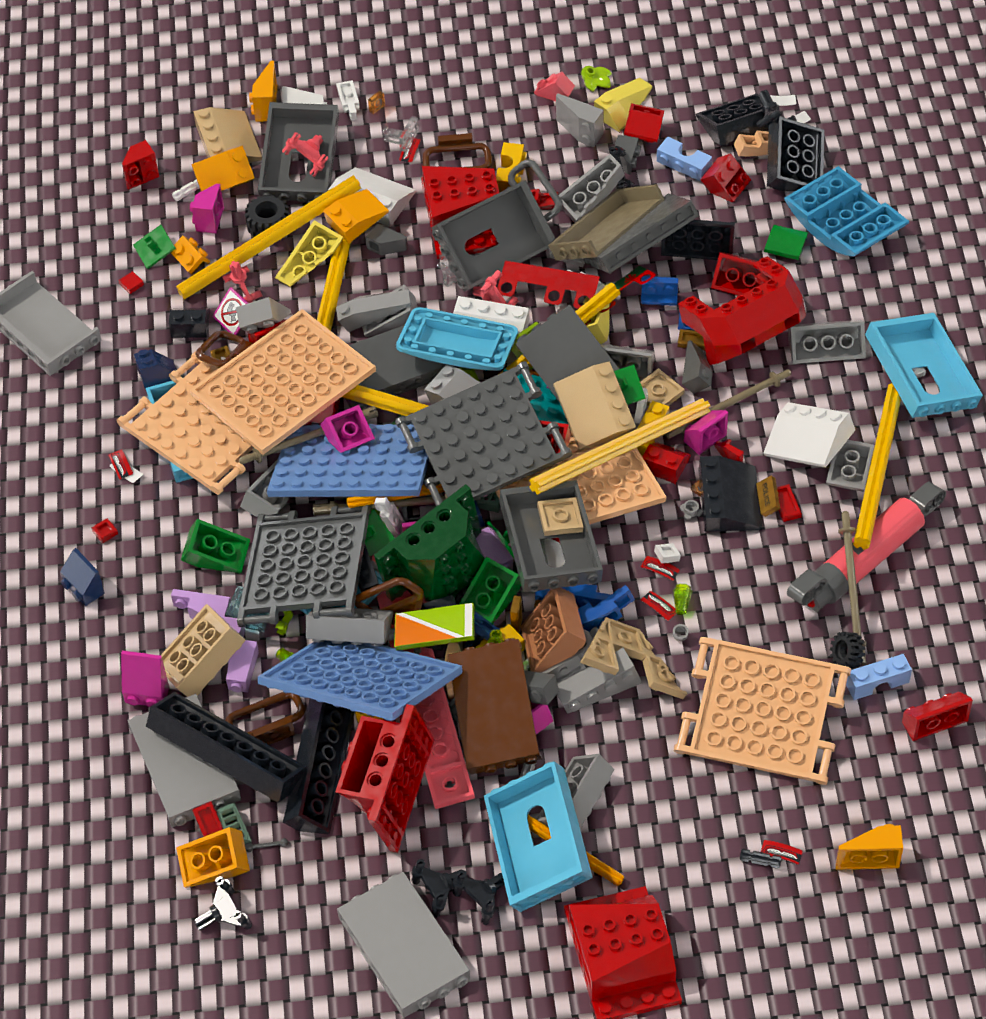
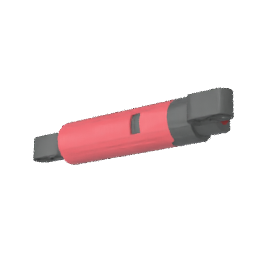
M927 482L913 493L909 499L899 498L876 518L868 549L856 548L853 545L854 538H852L856 584L924 526V517L929 515L944 501L946 497L945 490L931 482ZM845 545L815 571L808 569L793 581L787 589V596L801 605L808 606L815 612H818L825 605L835 603L848 592Z

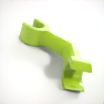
M283 611L285 615L275 627L278 628V634L285 635L287 632L288 624L293 617L292 611Z

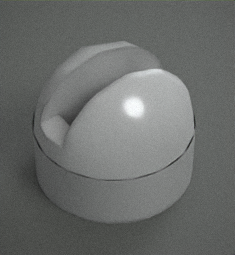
M683 624L676 625L673 628V637L677 641L687 639L689 634L687 626Z

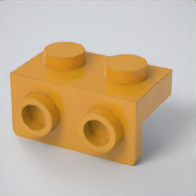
M182 235L174 244L176 249L171 252L191 274L203 261L207 264L211 262L207 258L208 253L202 248H198V242L192 237L188 239Z

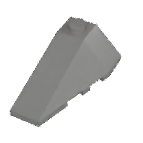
M401 290L356 297L336 307L338 321L348 332L411 306L410 291Z
M278 459L245 492L240 507L256 517L259 514H277L287 504L289 497H268L267 489Z

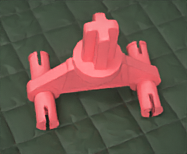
M295 132L286 141V146L282 152L286 151L285 155H288L292 149L299 151L314 163L310 175L314 172L312 176L315 177L319 171L323 170L324 164L328 160V156L325 154L320 156L319 153L320 145L323 143L322 136L315 135L312 139L302 141L299 140L301 135L297 136L298 133Z
M232 261L231 265H229L231 273L222 276L224 282L232 280L233 283L239 284L245 295L243 298L248 303L263 297L260 290L249 294L244 283L247 279L246 273L249 272L247 265L241 268L239 262Z
M496 270L491 277L485 280L483 287H473V295L482 297L485 301L514 306L519 302L518 298L513 296L506 303L497 289V280L502 276L499 270Z

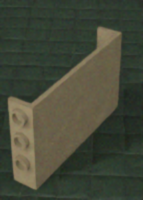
M657 184L614 190L548 245L555 260L599 256L665 200Z

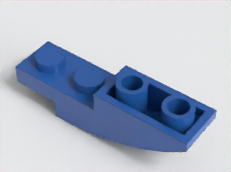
M583 584L573 587H561L574 594L577 607L584 606L587 603L595 607L601 600H605L612 595L597 592V585ZM550 589L535 592V606H538Z
M625 585L617 589L605 600H601L595 607H592L590 603L581 606L578 612L583 629L590 632L595 626L599 629L606 617L613 620L623 617L620 610L635 600L629 588Z

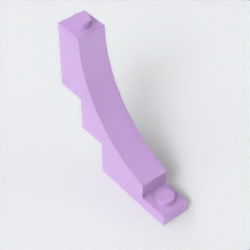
M177 589L172 590L173 606L181 609L188 608L190 618L193 619L208 604L244 637L245 627H238L237 618L230 617L232 610L230 597ZM246 640L241 648L229 659L226 676L228 690L248 692L259 654L257 642Z

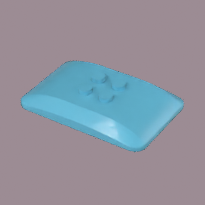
M418 307L411 311L396 342V348L400 352L428 361L468 369L497 371L504 368L516 340L518 329L509 324Z

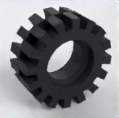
M852 632L837 633L833 637L835 641H831L833 647H830V651H832L830 658H833L832 662L851 669L859 667L860 663L863 662L862 657H865L863 650H866V647L862 646L865 643L864 640H861L862 636Z

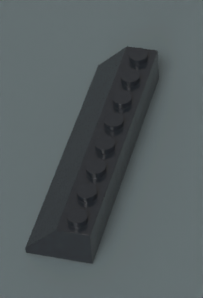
M176 692L150 706L146 723L147 728L184 748L187 752L198 756L203 761L219 768L222 772L231 775L238 781L266 795L273 801L279 803L289 796L306 770L307 766Z
M309 698L296 761L307 767L288 796L283 818L284 824L301 832L330 834L338 793L335 791L342 774V764L346 757L354 711L344 707H335L333 704L326 702H317L315 699Z

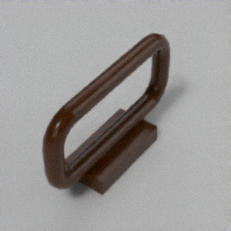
M472 133L438 136V146L429 147L424 151L422 156L423 166H430L429 156L433 153L479 149L484 152L485 163L480 166L464 168H490L492 163L491 151L484 143H473Z
M216 331L197 349L195 355L202 362L222 367L253 345V343L230 332ZM218 338H225L239 344L224 360L215 359L204 354Z
M397 577L357 594L355 606L360 609H372L362 601L398 585L405 586L413 591L415 595L380 609L393 611L392 625H394L396 613L421 610L424 592L421 587L409 579Z
M281 692L233 711L226 717L225 721L233 725V721L237 718L285 699H292L297 707L296 713L247 732L270 745L295 735L293 723L304 716L306 709L299 695Z

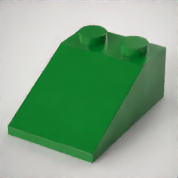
M196 519L190 527L180 561L199 568L241 573L251 539Z
M486 556L459 605L473 603L474 611L493 624L519 592L522 586L519 574Z

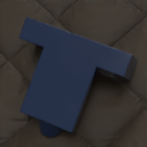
M474 611V640L466 641L463 647L465 649L476 647L482 640L488 641L497 636L500 629Z

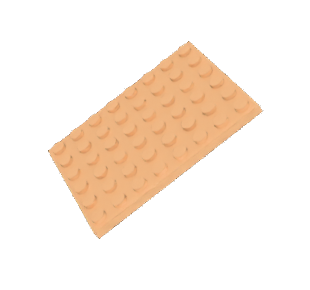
M301 309L191 388L190 394L264 455L376 372V366Z
M570 430L571 437L568 447L573 453L571 457L501 489L530 486L529 480L599 446L579 451ZM637 448L568 480H577L589 524L666 502V495ZM499 489V490H497V491H495V492H496L498 498L500 499V489Z

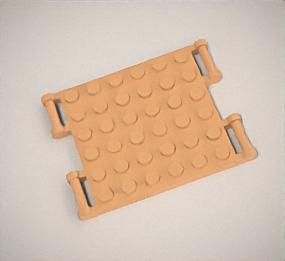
M195 351L188 361L169 374L170 379L176 383L174 387L154 404L143 396L134 408L126 415L120 416L117 419V423L208 489L220 495L224 491V487L236 476L246 471L244 465L239 463V458L251 452L253 446L190 394L191 388L219 369L216 366L200 361L196 357ZM195 363L198 364V366H196L184 378L181 377V375H183ZM145 408L146 411L130 424L129 421ZM232 469V471H231L229 474H227L219 483H216V482H218L227 472H229V471Z
M700 637V649L696 666L691 674L694 678L706 679L699 713L682 712L681 719L683 721L678 742L674 745L673 751L678 754L693 755L827 785V772L831 754L835 750V744L820 740L827 705H832L835 708L844 707L845 701L843 697L847 678L851 674V668ZM708 647H714L709 670H703ZM834 673H839L835 697H830ZM690 722H696L691 746H686ZM819 748L824 751L819 774L813 773V768Z

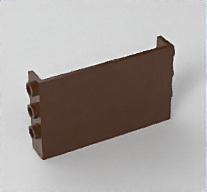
M508 638L501 643L491 642L483 647H468L464 651L447 654L450 663L462 665V674L452 680L466 768L470 775L482 772L494 773L500 768L512 769L516 768L518 764L523 763L527 765L535 764L537 760L542 759L537 743L521 654L522 645L519 639Z

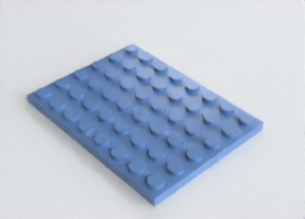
M368 424L375 439L343 453H340L328 442L324 434L281 450L267 489L268 497L419 496L429 458L425 449L416 453H409L407 449L408 444L401 429L393 424ZM411 424L407 425L414 441L419 442L420 438L414 426ZM321 425L302 426L288 436L285 441L321 428Z
M324 640V642L311 643L258 676V684L267 686L270 689L282 690L284 693H293L303 698L315 699L317 702L333 704L335 707H344L354 712L358 711L366 713L368 716H377L387 721H393L404 713L406 704L414 706L419 704L432 693L462 674V665L403 650L396 651L395 648L384 645L372 646L371 643L353 645L347 641L335 644L331 640Z

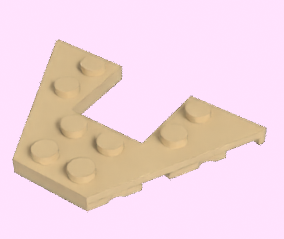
M606 617L580 663L599 669L604 673L616 675L619 671L615 652L624 648L630 658L643 661L649 688L684 699L687 692L680 690L674 682L676 677L669 671L661 657H656L651 651L653 646L645 639L641 630Z

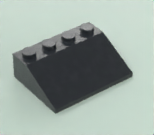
M757 93L696 113V117L711 139L721 146L729 145L730 142L737 139L739 134L755 135L756 131L769 130L770 125L767 124L761 129L757 126L756 122L765 118V113L762 110L764 106Z
M784 117L775 119L774 123L769 125L767 187L780 191H797L822 176L825 130Z
M694 219L661 240V256L718 260L719 254L722 252L733 255L735 223Z
M700 456L698 473L704 531L762 530L755 466L722 456Z

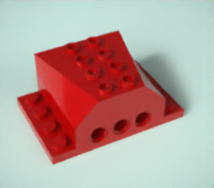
M422 166L423 177H421V183L431 228L499 193L493 168ZM491 228L466 241L465 250L468 254L482 253L498 245ZM433 237L437 259L446 258L440 251L438 241Z
M406 704L404 713L400 715V723L361 716L354 739L348 747L347 759L342 764V774L335 791L353 802L367 815L368 821L389 851L396 853L399 851L435 741L415 706Z
M646 886L564 905L565 916L596 1019H621L682 1004V998L676 983V966L669 934L659 903L653 895H648Z

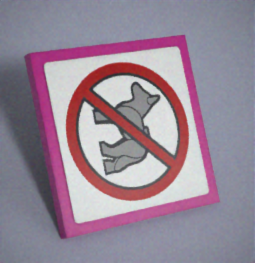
M230 287L212 317L228 332L237 335L240 327L236 307L248 304V302Z

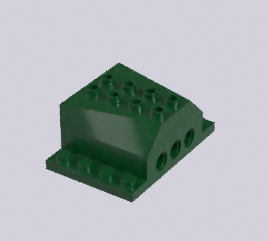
M468 485L462 486L374 554L382 583L397 577L409 579L423 589L422 605L449 595L456 597L466 586H470L485 560V556L476 540L481 533L472 491ZM402 585L385 591L391 601L401 597L406 590L415 595L413 591Z

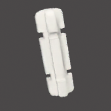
M197 179L183 186L180 190L173 192L172 196L175 201H179L200 189Z

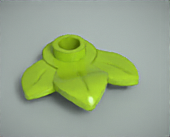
M585 66L582 69L581 75L584 84L590 91L594 92L597 86L603 88L611 87L609 77L612 73L607 68Z

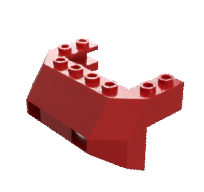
M767 256L753 263V267L761 272L755 276V281L759 286L752 288L743 295L737 296L728 303L712 309L695 296L688 297L678 303L681 321L703 336L709 365L719 364L739 356L795 326L806 317L803 296L787 268Z

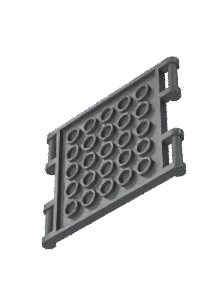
M521 362L517 367L406 417L401 416L395 420L397 427L401 429L408 444L407 449L409 453L412 454L425 449L437 476L424 480V485L429 489L436 506L443 502L436 488L439 484L442 485L447 498L466 484L471 488L475 501L572 456L571 449L567 447L559 431L558 423L551 422L543 428L530 403L531 400L540 397L542 391L536 386L529 372L527 362ZM520 374L523 375L530 389L528 393H525L517 377ZM413 424L420 438L419 442L414 441L407 425ZM550 434L553 435L560 449V452L557 454L547 437Z
M371 505L353 508L334 506L331 507V512L328 516L299 519L296 510L283 514H259L237 616L238 627L260 623L278 624V613L280 611L312 608L314 619L320 618L319 616L346 615L347 617H354V606ZM346 605L343 608L322 609V607ZM269 613V615L246 617L249 614Z

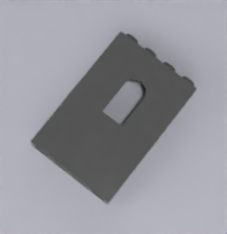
M269 103L258 185L259 196L276 195V198L281 197L282 201L294 200L305 202L312 201L328 191L332 180L339 122L338 105ZM295 132L298 133L297 136L301 135L299 140L302 141L312 139L315 135H321L323 143L320 145L319 153L320 156L322 154L328 156V160L324 164L325 167L314 177L312 176L314 172L310 175L314 163L308 159L306 177L300 182L292 181L289 178L292 153H301L296 149H292L288 155H285L286 151L283 153L282 150L286 146V141Z
M526 180L431 228L434 239L440 245L442 255L449 262V269L455 274L457 284L464 292L483 283L496 270L502 273L505 260L521 263L549 249L548 245L555 240ZM491 228L498 245L476 256L469 255L465 250L466 241Z
M577 480L566 481L538 495L535 491L532 492L529 486L500 489L499 502L523 592L595 584L602 581L603 568ZM576 497L584 527L583 532L544 536L537 507L538 501ZM559 538L565 559L563 566L554 568L546 563L540 540Z

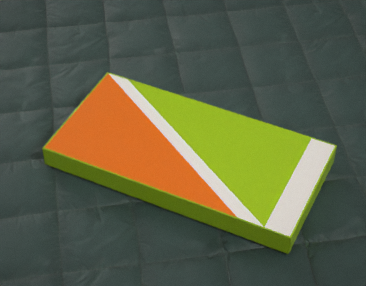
M467 603L396 613L394 640L396 651L474 640V604Z

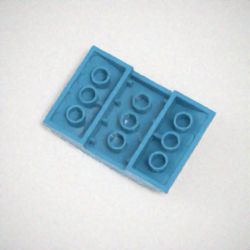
M839 166L784 198L795 217L817 240L828 248L847 256H856L909 224V220L887 203L880 204L861 189L862 184Z

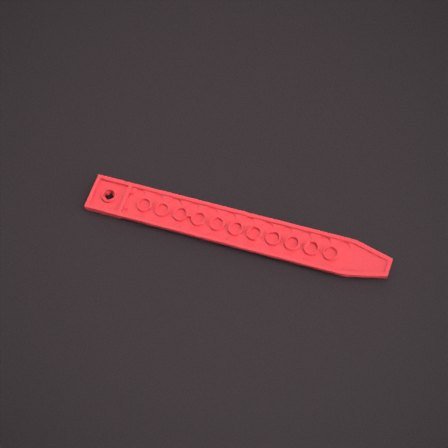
M373 555V556H372V561H375V562H376L375 557H374V555ZM406 590L401 597L391 601L387 597L386 592L383 591L377 596L380 609L413 595ZM390 640V647L395 648L394 640ZM420 647L421 653L419 655L435 659L433 649ZM414 648L404 649L403 651L414 653ZM444 687L415 705V708L435 739L425 769L435 809L475 799ZM451 781L452 784H455L451 788L445 787L447 786V782Z

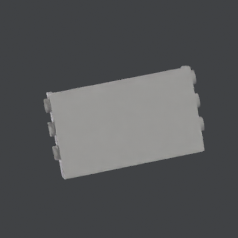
M33 271L0 292V332L49 376L67 366L71 361L101 341L99 329L95 327L91 330L37 282Z
M196 694L186 697V699L202 707ZM149 712L136 715L132 719L127 720L131 734H133L168 815L171 828L184 825L187 821L195 819L192 809L212 801L215 810L241 800L239 789L231 775L222 772L219 768L203 761L198 756L187 752L184 748L147 728L146 723Z
M404 872L392 875L384 883L374 885L368 892L356 895L350 902L337 908L339 920L403 1018L419 1009L427 1008L432 1001L446 997L451 990L465 986L470 980V970Z

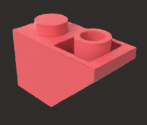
M563 72L554 73L549 78L542 79L537 83L534 94L556 101L557 93L569 97L575 85Z

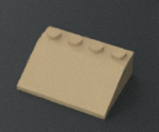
M213 107L193 111L196 127L207 158L243 145L249 163L262 160V155L245 111Z
M610 361L588 367L553 384L579 451L603 445L635 430V423Z
M206 604L161 654L167 678L187 697L194 694L198 696L202 689L227 664L232 655L241 648L246 640Z

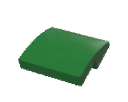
M773 225L764 252L799 260L808 237V232Z

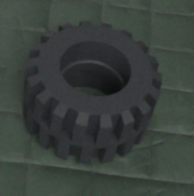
M276 195L258 196L257 199H252L251 203H248L247 208H245L246 225L252 237L257 236L289 216L287 203L285 200L282 201L281 197L276 198Z

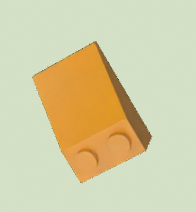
M274 60L269 62L253 84L252 92H249V101L253 103L251 105V114L255 115L256 122L267 121L269 103L277 102V79Z
M243 145L191 164L201 192L215 184H220L221 191L255 179Z
M368 189L336 200L323 210L326 222L339 235L343 236L344 240L349 244L389 213V210Z
M886 824L878 826L839 845L835 864L836 870L899 868L903 853L901 825Z
M228 827L176 847L183 886L185 888L214 882L219 876L227 879L250 871L243 833L234 828Z

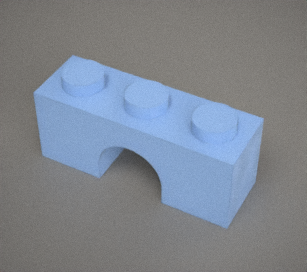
M667 137L657 149V162L701 181L700 179L712 165V156L699 150L691 156L682 155L683 143Z
M901 654L851 670L846 686L853 700L872 695L874 688L885 682H888L890 688L909 683L912 669L905 655Z

